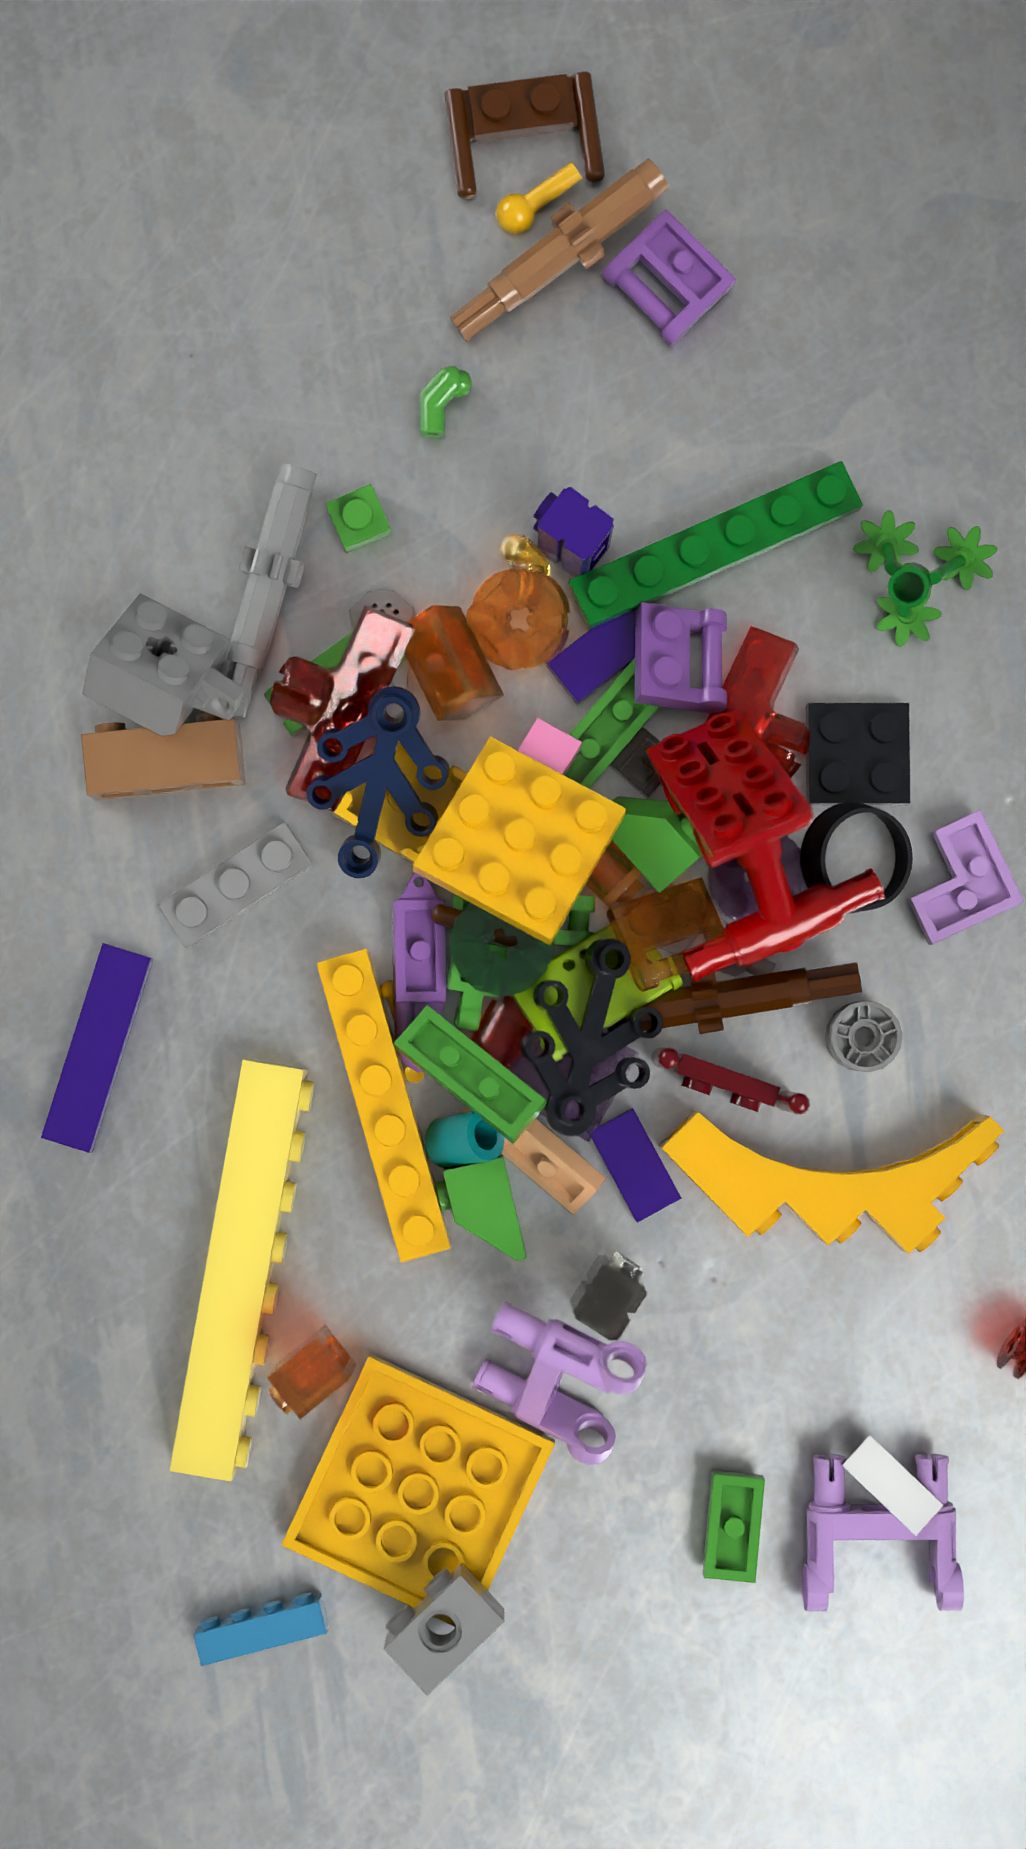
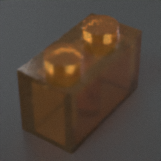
M432 605L393 630L437 721L465 720L504 696L461 607Z
M324 1325L276 1364L267 1377L272 1384L268 1392L284 1413L288 1414L293 1410L297 1417L302 1419L350 1380L357 1363L329 1328Z

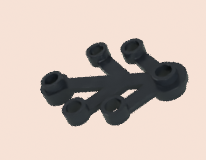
M617 939L596 940L586 951L585 965L594 978L580 1029L566 1005L569 994L563 983L556 980H544L534 989L533 999L536 1006L546 1012L572 1060L567 1080L552 1057L555 1052V1041L549 1033L537 1030L527 1032L521 1039L520 1051L524 1058L532 1061L550 1095L545 1105V1117L549 1126L562 1135L577 1136L584 1133L593 1124L598 1105L626 1088L638 1089L645 1086L650 1078V1068L643 1059L625 1057L618 1062L615 1072L588 1086L593 1066L638 1038L650 1039L656 1037L663 1028V1018L656 1009L639 1007L631 1012L628 1020L602 1035L615 981L627 972L631 961L628 948ZM611 949L618 955V963L613 969L608 968L605 963V955ZM550 986L554 987L558 993L557 1001L551 1006L544 1000V992ZM645 1013L652 1020L651 1028L647 1032H643L639 1027V1020ZM536 1037L542 1038L545 1044L544 1051L539 1056L533 1055L530 1049L531 1042ZM634 1063L639 1069V1075L635 1081L630 1082L626 1077V1070L629 1065ZM576 1101L579 1106V1113L574 1119L569 1120L565 1114L566 1106L569 1102Z

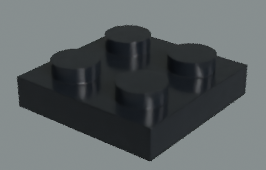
M808 703L806 705V796L810 806H834L846 802H856L865 805L910 804L909 703Z

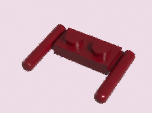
M657 1048L652 1053V1062L655 1066L665 1069L674 1068V1073L684 1076L681 1084L683 1087L709 1096L713 1086L732 1093L730 1103L755 1112H759L761 1103L773 1107L776 1103L779 1109L795 1114H803L809 1109V1099L802 1093L791 1091L779 1093L781 1087L684 1053L678 1054L673 1048Z

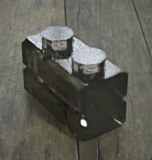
M615 1251L611 1258L605 1254L598 1255L586 1273L588 1281H581L570 1299L575 1319L608 1340L618 1341L630 1322L628 1314H635L647 1295L645 1286L641 1281L645 1273L641 1270V1266L618 1251Z

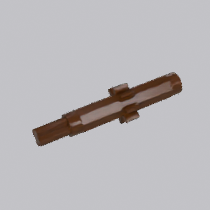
M857 962L806 970V968L784 970L717 982L714 972L700 978L697 982H694L690 976L691 986L680 987L676 990L671 989L643 1007L654 1008L661 1014L663 1028L698 1023L699 1034L723 1031V1018L812 1004V1000L862 993ZM645 1013L639 1020V1027L642 1031H648L651 1028L652 1020ZM629 1015L608 1027L607 1031L628 1020Z

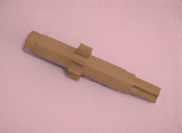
M648 158L635 169H631L580 210L575 211L573 206L568 203L550 218L553 222L551 224L555 228L553 231L501 270L500 274L487 283L488 287L449 317L462 337L468 341L505 311L509 313L522 302L525 303L576 262L580 261L587 270L605 256L601 243L654 203L655 199L669 189L668 183L658 167Z

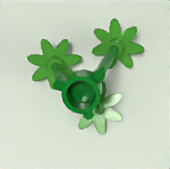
M887 510L884 513L881 528L873 522L862 521L861 528L870 539L860 541L853 547V551L859 554L872 553L867 565L869 572L876 571L883 564L884 560L886 561L885 571L891 576L888 583L890 598L880 597L877 599V603L890 615L884 617L877 624L876 628L879 631H888L897 627L895 640L898 647L905 645L911 631L922 641L930 639L929 631L923 621H933L942 616V612L938 609L923 607L929 600L932 585L939 583L941 580L953 578L959 573L963 588L970 590L974 582V573L986 579L993 577L992 569L982 560L994 555L998 549L995 545L986 544L978 546L981 537L979 526L972 527L967 533L965 540L956 528L949 527L947 529V536L951 547L940 546L933 550L935 556L948 562L933 571H929L922 564L915 562L902 565L899 554L915 555L919 552L917 545L904 540L915 529V523L909 521L895 528V518L891 510Z

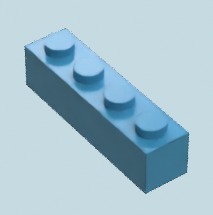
M307 1592L295 1596L292 1602L282 1604L281 1600H276L264 1604L261 1610L251 1612L250 1608L235 1611L231 1614L232 1617L220 1620L218 1616L204 1619L200 1622L201 1625L197 1626L193 1635L200 1664L204 1666L327 1634L329 1621L322 1594L313 1596L312 1592Z

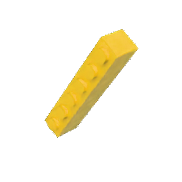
M362 949L317 962L400 1262L451 1249L452 1240L444 1212L441 1209L436 1183L402 1063L393 1044L395 1038L380 991L371 953L368 949Z

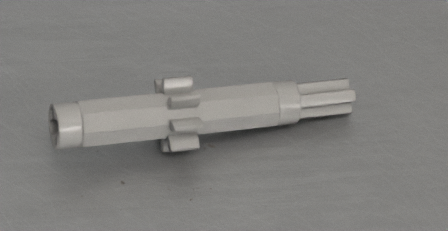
M281 465L257 549L244 547L238 569L243 571V573L249 574V578L231 638L232 643L227 660L230 662L226 677L244 688L241 704L234 714L244 718L258 670H262L266 654L269 651L286 587L289 585L299 588L305 565L301 564L302 562L294 559L313 495L312 490L317 474L294 465Z

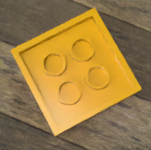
M490 736L413 863V872L542 942L551 945L626 814V808Z

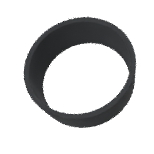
M856 802L840 803L829 807L819 814L807 829L800 851L801 872L807 888L819 883H827L832 887L833 885L829 880L826 870L825 856L828 842L835 829L844 820L859 813H873L886 825L894 842L895 867L891 880L884 890L885 899L877 900L850 913L877 909L893 901L904 889L909 879L913 862L911 842L902 824L894 816L883 810Z

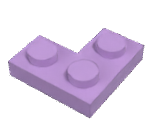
M981 810L931 833L952 879L907 899L928 945L939 942L1024 902Z

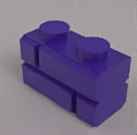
M570 486L566 489L564 488L558 496L553 492L546 496L533 516L537 519L533 529L538 532V551L555 564L561 561V568L575 578L593 570L609 549L614 519L596 505L589 507V500Z

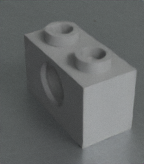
M463 1563L452 1573L447 1568L441 1570L424 1588L427 1596L414 1609L408 1604L402 1607L386 1625L389 1633L386 1635L384 1650L426 1695H429L504 1623V1607ZM436 1614H445L452 1618L456 1626L450 1633L438 1635L429 1629L427 1621Z

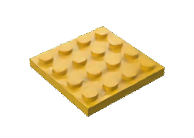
M369 1354L281 1546L413 1608L427 1596L424 1588L441 1570L447 1568L452 1573L461 1563L489 1590L553 1450L555 1440L373 1354ZM445 1614L433 1616L454 1627L456 1626L452 1618Z

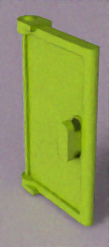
M629 912L506 986L533 1029L547 1032L553 1037L555 1052L552 1057L555 1062L562 1059L567 1051L546 1012L536 1006L533 999L534 989L544 980H556L563 983L569 994L566 1005L580 1029L594 978L586 968L585 954L581 953L586 952L594 941L599 939H617L626 945L631 958L627 972L615 981L603 1030L630 1015L636 1008L643 1007L671 989L676 990L683 985L682 979L670 961L668 963L665 962L632 912ZM612 949L605 955V963L610 969H613L618 963V955ZM552 986L548 987L544 992V1000L551 1006L558 999L557 990ZM540 1038V1046L544 1051L545 1044L542 1038Z

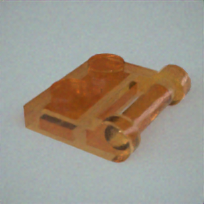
M702 877L666 888L660 893L656 891L610 906L606 912L616 939L624 943L629 950L631 958L629 970L637 988L641 992L657 988L659 981L688 972L681 953L652 962L647 957L646 952L700 934L704 935L706 942L723 935L722 929L724 927Z

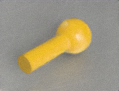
M571 161L525 195L512 193L503 197L496 208V220L501 229L509 234H522L526 232L535 220L536 211L582 180L583 178Z

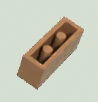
M210 713L196 715V722L182 724L175 734L160 736L147 728L126 730L125 723L121 722L95 725V733L81 734L87 796L96 801L246 785L240 725L234 718L228 721Z

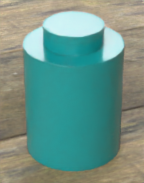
M473 1111L435 1119L428 1126L425 1135L426 1150L430 1159L437 1166L445 1169L494 1160L501 1154L505 1142L504 1136Z

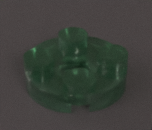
M470 903L455 920L450 947L458 972L474 989L493 995L507 996L529 989L548 970L555 951V938L551 945H548ZM502 928L506 936L515 935L517 939V945L510 948L511 957L505 959L501 958V954L498 951L491 952L488 942L495 939L494 931Z

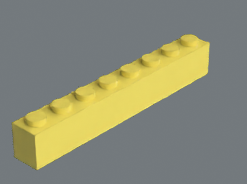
M250 1059L242 1060L169 1471L231 1482L237 1473L238 1467H247L252 1437L244 1436L247 1416H256L261 1386L253 1385L256 1365H265L270 1335L262 1334L265 1314H274L279 1284L270 1283L274 1263H283L288 1233L279 1232L283 1212H292L297 1183L288 1181L292 1161H301L305 1143V1132L297 1131L300 1112H309L314 1091V1082L306 1080L308 1069Z

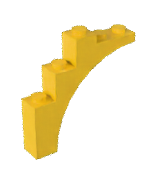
M694 1110L658 1146L747 1237L754 1231L759 1235L767 1232L782 1216L778 1208L785 1203L828 1246L834 1240L841 1244L851 1237L862 1224L858 1217L864 1212L900 1250L910 1254L915 1248L918 1252L924 1251L941 1234V1230L937 1226L946 1218L932 1202L936 1198L941 1202L949 1198L963 1183L959 1175L973 1162L979 1166L989 1159L998 1149L999 1144L995 1140L1004 1130L991 1116L979 1114L951 1138L913 1158L874 1169L835 1172L799 1168L763 1157L727 1137L703 1115Z

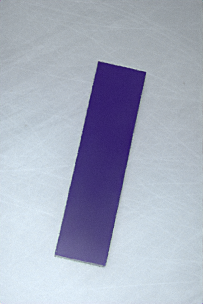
M102 943L41 1138L88 1153L93 1152L153 958Z

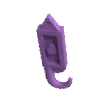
M415 872L412 874L399 899L392 901L395 1041L427 1005L439 1014L444 1009L446 1002L445 926L435 924L431 920L433 907L437 904L445 905V900H439L428 880ZM416 878L421 879V887L415 886L414 880ZM397 1051L398 1056L407 1067L416 1072H423Z

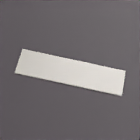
M870 1435L842 1465L915 1536L944 1506Z

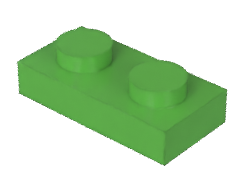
M712 1470L702 1571L704 1578L756 1583L765 1485L763 1475Z

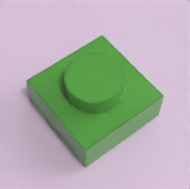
M371 484L325 503L346 553L392 534L390 525Z

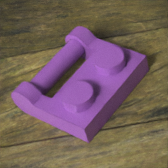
M667 209L630 242L606 266L601 274V277L611 287L617 285L662 330L660 336L671 347L677 344L690 328L734 287L736 278ZM639 260L685 306L677 316L631 271V268Z
M642 602L635 611L634 703L703 713H719L726 710L727 692L722 688V633L727 630L726 612L713 608L697 611ZM690 633L702 635V689L690 688Z

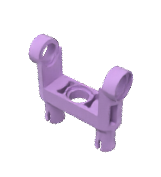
M505 1301L494 1321L491 1332L533 1351L532 1357L536 1360L531 1374L527 1379H524L486 1358L478 1371L472 1388L480 1390L513 1407L512 1413L516 1414V1418L567 1443L569 1452L579 1462L595 1465L605 1461L615 1443L616 1435L613 1426L602 1417L603 1413L557 1391L565 1372L607 1394L610 1391L617 1394H628L638 1388L645 1375L647 1362L644 1354L631 1343L615 1341L606 1344L557 1319L555 1321L549 1319L546 1323ZM611 1360L625 1361L633 1369L634 1376L630 1378L616 1377L608 1369L607 1362ZM586 1428L594 1429L603 1436L605 1444L600 1447L587 1446L579 1438L578 1432Z
M825 1454L813 1456L814 1501L810 1502L809 1507H807V1563H803L802 1597L805 1611H827L829 1593H834L833 1540H929V1582H934L937 1607L939 1611L962 1610L964 1583L960 1564L956 1563V1508L953 1507V1503L948 1501V1456L931 1454L932 1459L928 1458L927 1454L915 1456L917 1480L944 1505L917 1536L883 1504H850L845 1502V1468L842 1466L846 1462L845 1456L830 1454V1475L829 1459H825Z

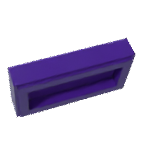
M631 610L590 629L547 663V668L577 705L626 668L635 658L634 611Z
M633 1108L588 1132L637 1223L682 1199Z

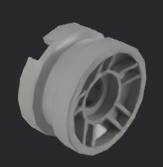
M856 1001L844 1005L832 1015L826 1027L825 1041L829 1053L841 1066L853 1071L873 1072L885 1068L895 1059L901 1048L902 1030L899 1020L889 1008L878 1002ZM860 1027L866 1028L869 1032H874V1039H870L865 1046H860L855 1041V1032Z

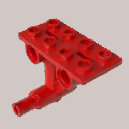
M739 710L717 714L706 723L681 734L669 735L660 743L646 750L649 761L657 772L662 789L673 812L676 815L684 813L688 819L697 845L709 868L712 869L736 858L738 864L746 871L759 909L727 924L726 928L722 929L723 935L689 950L681 951L686 968L694 982L734 963L738 967H747L778 952L795 950L806 940L839 926L840 922L844 921L843 915L877 900L885 899L882 885L872 868L832 887L827 883H819L792 895L780 858L783 852L780 838L809 826L810 820L814 817L812 808Z

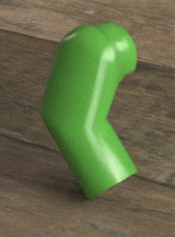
M456 366L441 368L422 389L420 394L421 436L436 438L445 435V405L453 397L461 398L467 395L471 389V378L465 370H458Z

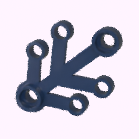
M389 686L379 690L369 703L368 715L343 729L330 728L326 730L317 743V751L321 758L327 762L336 763L344 759L351 747L378 734L373 754L332 777L328 775L317 776L309 785L306 793L308 802L314 808L325 810L332 807L338 797L367 782L355 834L349 836L344 841L338 852V864L341 870L353 878L359 879L370 876L381 859V848L375 840L387 788L405 815V825L411 834L418 837L427 836L433 832L438 821L436 809L429 803L421 802L394 759L399 740L418 768V782L429 790L441 788L446 783L450 773L448 762L441 756L433 755L416 728L420 719L419 703L410 691L402 687ZM392 703L398 704L403 709L404 716L401 718L391 717L387 713L386 706ZM335 738L339 740L342 744V751H330L326 746V739ZM434 765L441 770L442 777L431 779L425 774L424 768ZM319 785L326 786L331 791L332 797L329 799L318 797L315 787ZM415 813L426 814L430 819V824L427 826L418 825L414 821L413 815ZM358 845L364 846L368 849L370 857L365 859L357 857L353 847Z

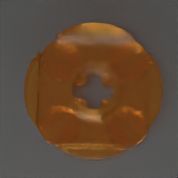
M511 568L495 573L480 586L474 596L472 605L467 610L466 621L472 631V637L476 646L489 661L508 670L528 669L547 664L563 649L569 634V630H567V613H570V607L563 589L549 575L525 568ZM526 607L530 612L526 618V622L530 627L525 632L521 628L513 630L510 625L512 609L522 610Z

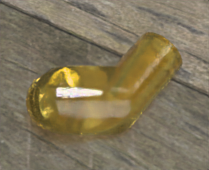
M508 535L501 542L500 553L523 577L520 603L528 606H545L550 565L548 557L527 536Z

